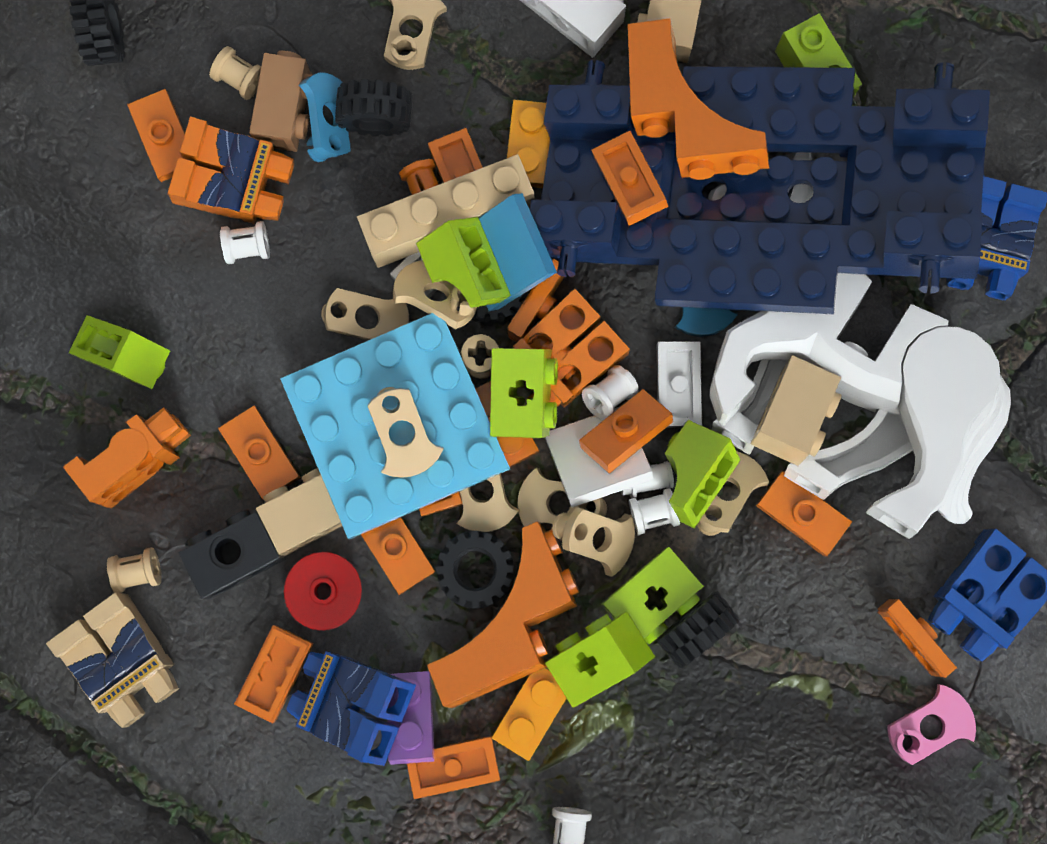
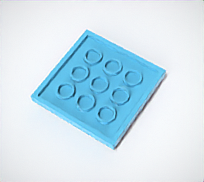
M433 313L280 378L348 539L357 537L510 470L497 437L490 436L489 419L446 321ZM386 387L410 390L428 439L433 444L444 448L438 460L429 469L418 475L400 478L381 473L386 462V453L367 405L377 396L380 390ZM387 396L384 398L382 406L389 410L397 407L399 400L395 396ZM397 421L389 429V437L395 444L405 445L414 438L415 429L408 421Z

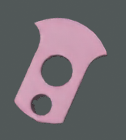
M937 684L936 694L929 702L889 724L887 730L889 741L895 752L904 761L914 765L957 739L965 738L974 742L976 722L970 705L958 692L944 685ZM930 714L938 716L943 725L941 734L932 740L926 739L920 731L922 719ZM903 734L910 735L912 738V746L908 750L903 748V740L905 738Z

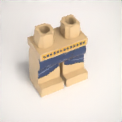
M113 593L83 616L85 620L75 621L46 643L55 657H60L68 667L83 692L92 701L91 704L98 713L108 712L121 728L132 725L145 714L133 696L142 688H146L155 703H160L179 689L169 670L175 664L168 654H165L159 641L128 594Z

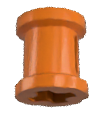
M433 159L413 162L399 172L401 180L407 182L412 195L439 185L433 172L436 168Z

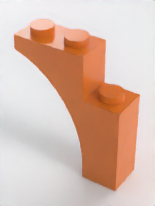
M671 19L628 24L631 118L637 136L645 135L657 138L665 136L669 132H675L676 157L682 178L690 177L696 180L711 178L714 174L734 172L738 175H749L760 169H769L765 132L745 128L719 116L698 99L686 83L677 65L676 40Z
M538 521L522 528L523 544L518 575L505 604L496 617L472 641L459 650L427 665L442 706L455 708L547 667L543 656L548 654L547 646L540 631L537 629L532 632L531 627L577 607L573 595L579 593V589L570 569L562 571L556 555L563 552L552 529L545 531V528Z

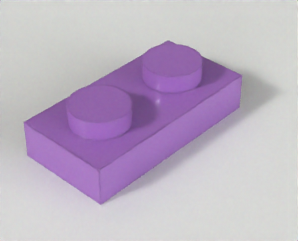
M430 672L391 674L416 684L402 723L387 720L388 723L399 727L388 755V761L391 765L434 762L432 679ZM397 687L394 690L388 708L395 705L398 700Z

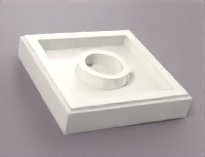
M595 415L550 431V436L545 437L571 508L653 480L651 467L642 448L610 474L581 449L579 440L603 421Z

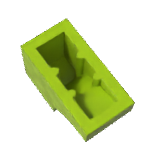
M478 217L448 220L416 243L432 283L440 281L450 282L464 295L470 308L500 303L511 296Z
M87 315L69 353L132 382L153 389L156 380L165 369V362L170 350L130 330Z
M687 420L680 432L675 433L670 439L665 455L677 475L676 487L669 503L680 522L695 528L740 462V458L730 438Z

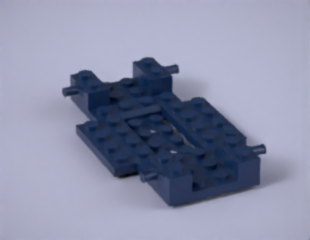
M593 60L587 62L584 84L549 85L544 125L550 137L542 197L541 200H531L530 212L551 260L559 261L557 274L566 277L567 274L569 277L575 276L576 262L659 266L655 291L657 306L834 314L838 273L920 277L919 291L927 293L928 277H931L930 293L939 292L940 278L977 279L981 252L983 218L981 210L990 90H959L952 88L954 65L951 63H946L945 78H942L943 63L935 65L934 88L896 89L895 107L852 106L855 68L684 66L682 76L698 99L719 116L734 124L765 132L768 152L839 153L840 157L847 158V161H834L830 157H820L816 160H790L786 156H776L769 159V169H760L749 175H738L734 172L714 174L711 178L704 180L681 177L676 157L675 132H669L665 136L657 138L645 135L637 136L631 118L630 86L602 84L605 64L602 61L596 60V64H594ZM628 131H631L668 203L667 208L630 226L621 212L591 151ZM714 181L723 183L727 190L722 198L712 201L703 196V188L708 183ZM797 184H806L812 188L814 193L810 200L805 203H796L790 200L788 196L789 190Z

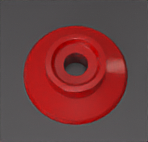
M317 552L303 557L291 568L284 585V599L290 614L300 624L314 630H330L343 625L355 614L361 601L362 586L356 569L345 558L334 553ZM322 583H327L331 587V595L325 600L321 599L317 594V589Z

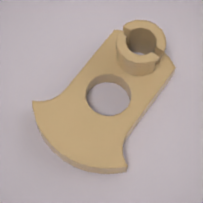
M388 0L394 10L384 59L391 65L401 69L414 70L424 68L434 22L440 14L447 12L446 6L441 0ZM409 19H415L422 24L423 30L415 38L402 35L400 33L402 23ZM403 50L411 51L408 55H399Z
M423 260L404 267L395 279L393 287L394 304L408 303L414 305L428 314H435L454 329L466 325L475 315L477 307L470 308L464 295L448 281L432 283ZM430 289H437L442 291L447 296V299L433 301L424 292Z
M336 288L330 295L327 303L321 310V317L327 331L365 340H371L409 323V312L406 303L394 304L393 299H380ZM339 303L338 307L342 310V318H336L331 314V307ZM369 306L376 311L378 322L374 328L364 329L357 324L355 313L358 308Z
M386 387L380 390L367 406L386 453V462L381 473L402 478L415 476L426 471L438 460L444 448L433 444L428 439L409 389ZM395 396L398 398L399 403L396 408L389 410L382 406L384 398ZM401 420L408 421L415 429L414 438L405 445L395 444L389 437V429L392 424Z
M737 451L740 462L727 479L728 482L736 485L739 490V496L732 501L722 500L718 496L715 497L697 524L699 531L703 534L714 536L720 532L728 533L753 490L758 487L768 486L769 480L765 471L748 455ZM706 516H715L717 521H711Z
M540 468L534 469L526 477L519 491L518 513L524 527L537 521L540 524H553L557 515L549 507L550 498L558 491L565 492L562 482L545 478ZM602 497L593 500L596 505L594 513L605 517L607 513L605 500ZM589 502L578 505L576 507L586 510V506ZM570 506L567 513L571 514L576 507L571 508Z
M501 473L487 479L494 488L493 496L488 500L476 499L472 495L470 487L460 491L463 515L457 521L458 525L471 531L490 532L505 526L515 517L519 509L508 502Z
M576 507L571 514L564 512L559 514L552 526L553 534L557 539L562 540L564 550L601 562L605 575L611 577L625 565L634 544L635 525L633 517L626 513L621 518L612 520ZM603 527L605 530V540L595 550L593 536L599 528Z

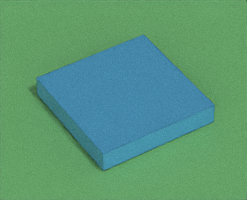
M523 193L512 194L479 218L511 294L510 297L500 303L486 305L489 311L499 310L557 273Z

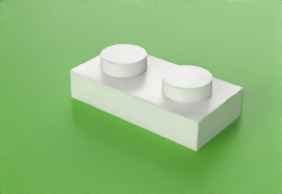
M657 342V401L668 409L673 416V423L666 428H682L687 420L702 426L700 342Z

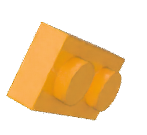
M513 100L507 158L519 154L531 186L543 188L550 145V137L544 125L546 103Z
M543 668L528 676L492 736V739L527 761L531 759L566 700V696L549 669Z

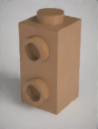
M278 51L277 55L264 53L249 133L252 138L259 141L261 139L272 142L274 149L297 152L299 140H305L307 136L309 117L308 114H304L307 97L298 85L312 74L306 59H303L300 55L290 51Z

